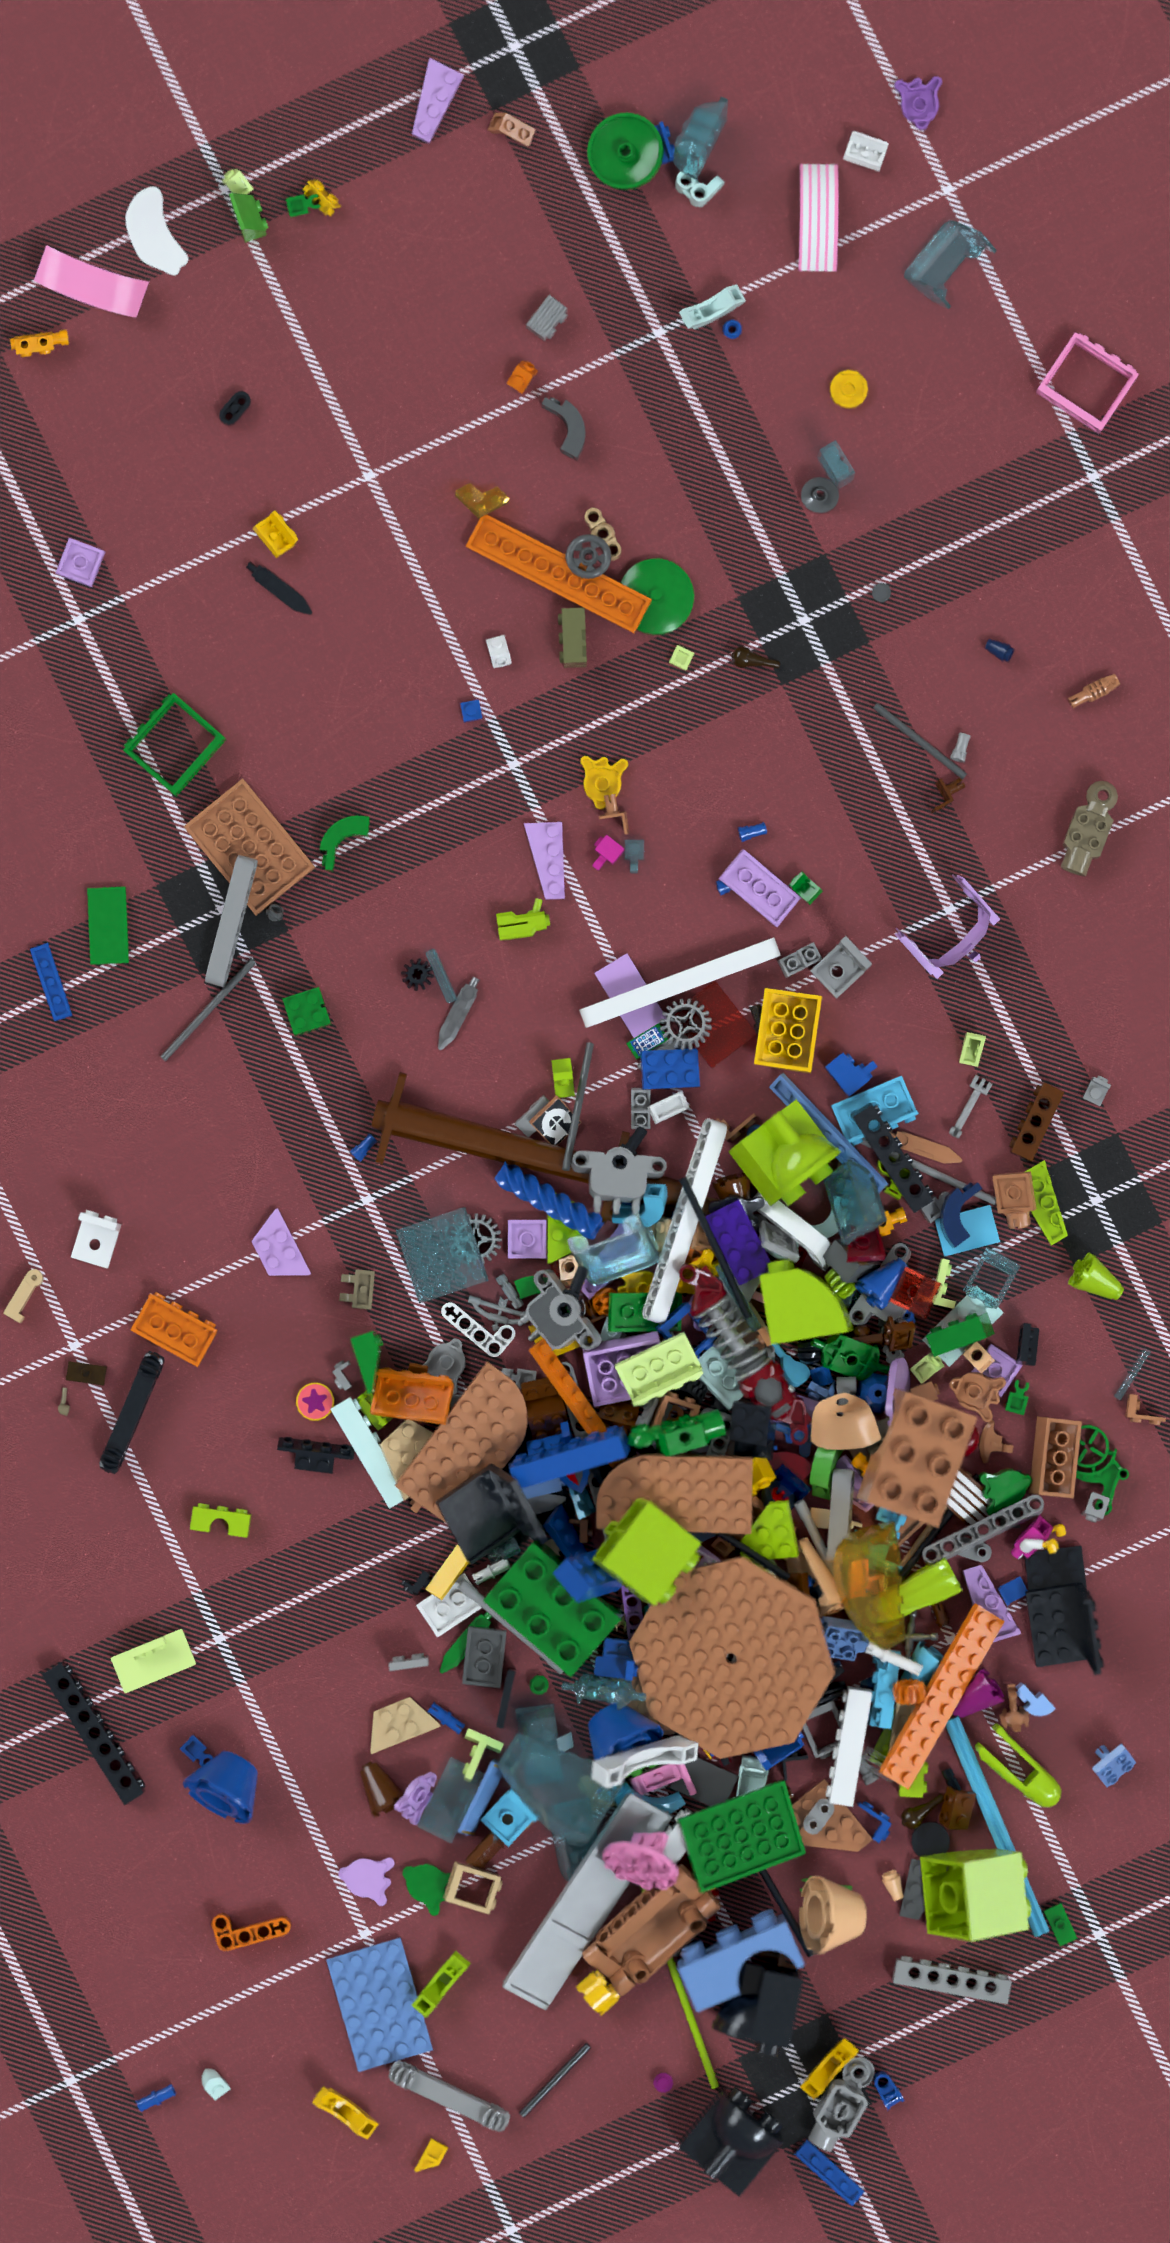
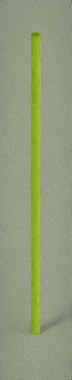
M640 1886L641 1891L644 1892L646 1889ZM672 1957L667 1961L711 2088L714 2089L719 2087L674 1958Z

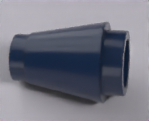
M989 639L985 646L986 650L1002 662H1009L1015 650L1010 644Z

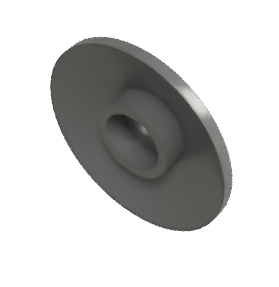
M816 477L804 484L801 491V499L809 510L816 513H825L837 505L839 490L831 480ZM821 490L824 493L818 494L817 491Z

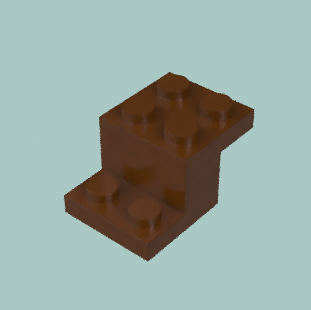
M548 1377L520 1383L532 1439L538 1440L561 1434L560 1423L568 1421L564 1400Z

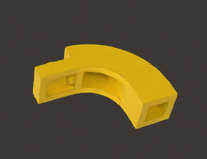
M845 2038L839 2041L812 2070L800 2088L815 2100L826 2089L837 2073L856 2056L859 2050Z
M323 2086L312 2102L315 2106L340 2119L353 2132L367 2140L378 2126V2123L363 2109L332 2088L328 2089Z

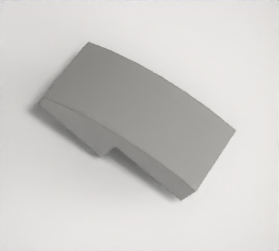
M813 942L777 962L785 977L788 978L822 960V957Z
M631 1088V1129H637L639 1126L650 1129V1112L647 1108L650 1106V1089Z
M544 1095L533 1103L529 1110L515 1122V1125L527 1137L536 1131L529 1121L550 1102Z

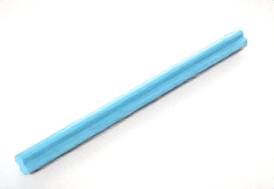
M959 1716L953 1717L948 1720L945 1726L973 1792L976 1793V1800L997 1849L1016 1851ZM1026 1877L1024 1879L1025 1894L1031 1904V1915L1028 1917V1923L1034 1936L1038 1937L1050 1930Z

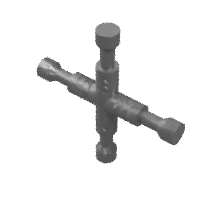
M917 1610L909 1614L910 1623H908L907 1634L882 1635L883 1642L896 1640V1642L906 1641L905 1657L910 1659L914 1641H924L927 1639L938 1641V1633L925 1635L924 1633L915 1634L916 1624L914 1622Z

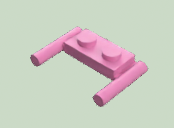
M662 1764L644 1771L634 1778H629L632 1788L641 1795L682 1778L690 1796L697 1793L685 1764Z

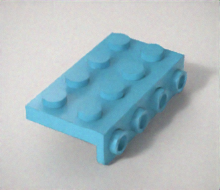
M902 1076L831 1105L843 1136L853 1146L862 1143L864 1135L851 1114L868 1103L879 1107L882 1112L881 1119L883 1122L887 1121L892 1129L899 1127L897 1124L899 1122L905 1121V1123L916 1120L915 1116L919 1114ZM870 1121L869 1129L877 1128L878 1121Z

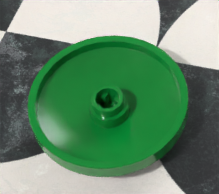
M618 113L604 119L594 129L589 139L587 155L592 171L601 182L614 189L631 190L643 186L656 175L662 164L664 147L658 130L648 119L634 113Z
M647 559L631 567L621 580V584L652 599L637 631L648 635H664L678 629L688 619L694 604V589L689 576L677 564L665 559Z

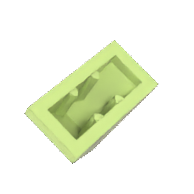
M967 1032L964 1037L959 1063L978 1067L986 1036Z

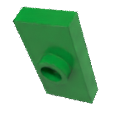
M1062 1903L1043 1910L1059 1946L1078 1939Z

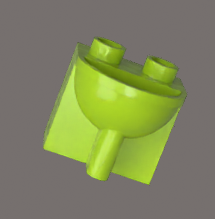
M797 1099L728 1151L769 1206H772L781 1198L787 1206L791 1205L806 1193L800 1184L808 1177L817 1185L834 1172L828 1162L841 1153L838 1147H835L827 1140Z
M637 1498L620 1522L612 1521L606 1527L604 1533L608 1535V1538L591 1560L640 1600L655 1606L658 1601L664 1604L673 1596L677 1588L673 1581L681 1571L687 1573L697 1564L700 1555L696 1550L702 1543L650 1501Z

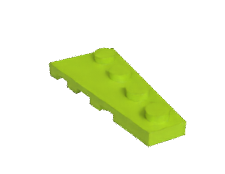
M1044 1160L1025 1172L1031 1171L1036 1210L1030 1212L1049 1244L1053 1245L1067 1237L1068 1234Z

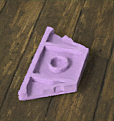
M275 1209L251 1241L268 1275H311L279 1209Z

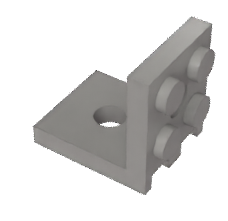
M845 936L810 972L837 999L870 968L872 963ZM840 967L843 974L840 977L833 976L832 968Z

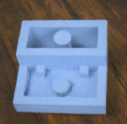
M1020 1682L1016 1686L1018 1690L1016 1692L1017 1696L1026 1703L1022 1707L1030 1714L1044 1716L1056 1709L1041 1692L1034 1696L1023 1683Z

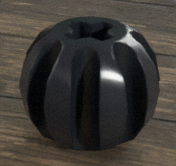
M813 1338L801 1339L797 1345L798 1358L805 1364H814L821 1360V1349L811 1346Z

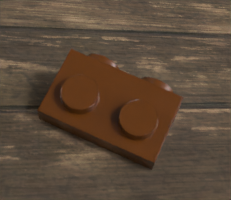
M947 1786L943 1797L942 1809L939 1814V1822L947 1829L968 1830L976 1793L973 1791H958L951 1786Z

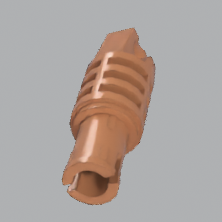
M1115 674L1101 678L1085 686L1082 689L1083 691L1068 697V701L1074 709L1086 701L1093 702L1109 694L1120 686V682Z

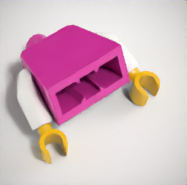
M1039 1515L1018 1536L1011 1554L1016 1559H1020L1023 1555L1028 1558L1037 1549H1044V1547H1047L1048 1553H1055L1059 1548L1055 1539H1047L1051 1532L1054 1531L1056 1537L1066 1535L1065 1526L1057 1524L1052 1527Z

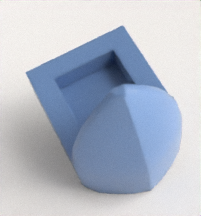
M834 1380L827 1390L811 1381L805 1393L813 1400L822 1401L834 1396L836 1382Z

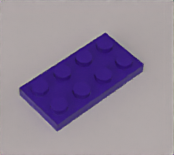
M740 1199L705 1216L739 1286L768 1272L767 1263H771L764 1247H762L761 1241Z

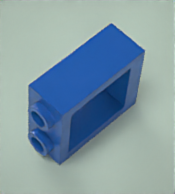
M682 1303L668 1315L663 1324H658L655 1329L667 1340L673 1337L668 1330L687 1313L698 1326L701 1318H693L689 1313L691 1309L690 1304ZM699 1326V1328H700V1329L704 1332V1334L706 1335L707 1331H708L710 1328H709L708 1326H706V1327H700V1326ZM716 1336L707 1337L694 1349L698 1359L700 1358L699 1354L704 1349L708 1350L714 1345L713 1341L717 1338Z

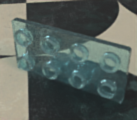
M453 1757L449 1759L417 1825L419 1828L449 1843L453 1842L485 1776V1773L476 1769L471 1782L463 1780L465 1774H462L465 1763Z

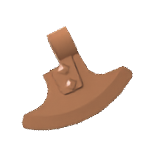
M993 1420L986 1424L980 1438L979 1448L983 1463L989 1461V1456L993 1451L1013 1453L1014 1446L1002 1444L1003 1436L995 1433V1422Z

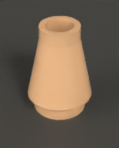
M896 1870L884 1873L882 1875V1882L892 1896V1899L895 1901L903 1898L900 1874Z

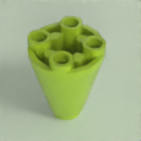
M1090 1252L1085 1255L1082 1261H1076L1073 1266L1075 1271L1068 1281V1284L1076 1289L1108 1299L1117 1300L1124 1291V1287L1121 1286L1116 1277Z

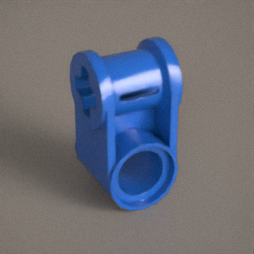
M879 2071L874 2075L873 2082L887 2110H890L891 2106L896 2103L905 2101L887 2072ZM886 2077L888 2079L887 2083L883 2086L878 2085L879 2078Z

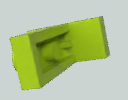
M571 1058L551 1060L555 1095L559 1098L574 1097Z

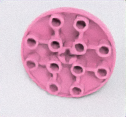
M665 1832L634 1833L631 1842L611 1843L605 1847L603 1852L604 1866L614 1872L617 1879L638 1884L646 1890H651L652 1887L666 1890L667 1887L675 1884L679 1875L675 1864L663 1855L669 1837Z

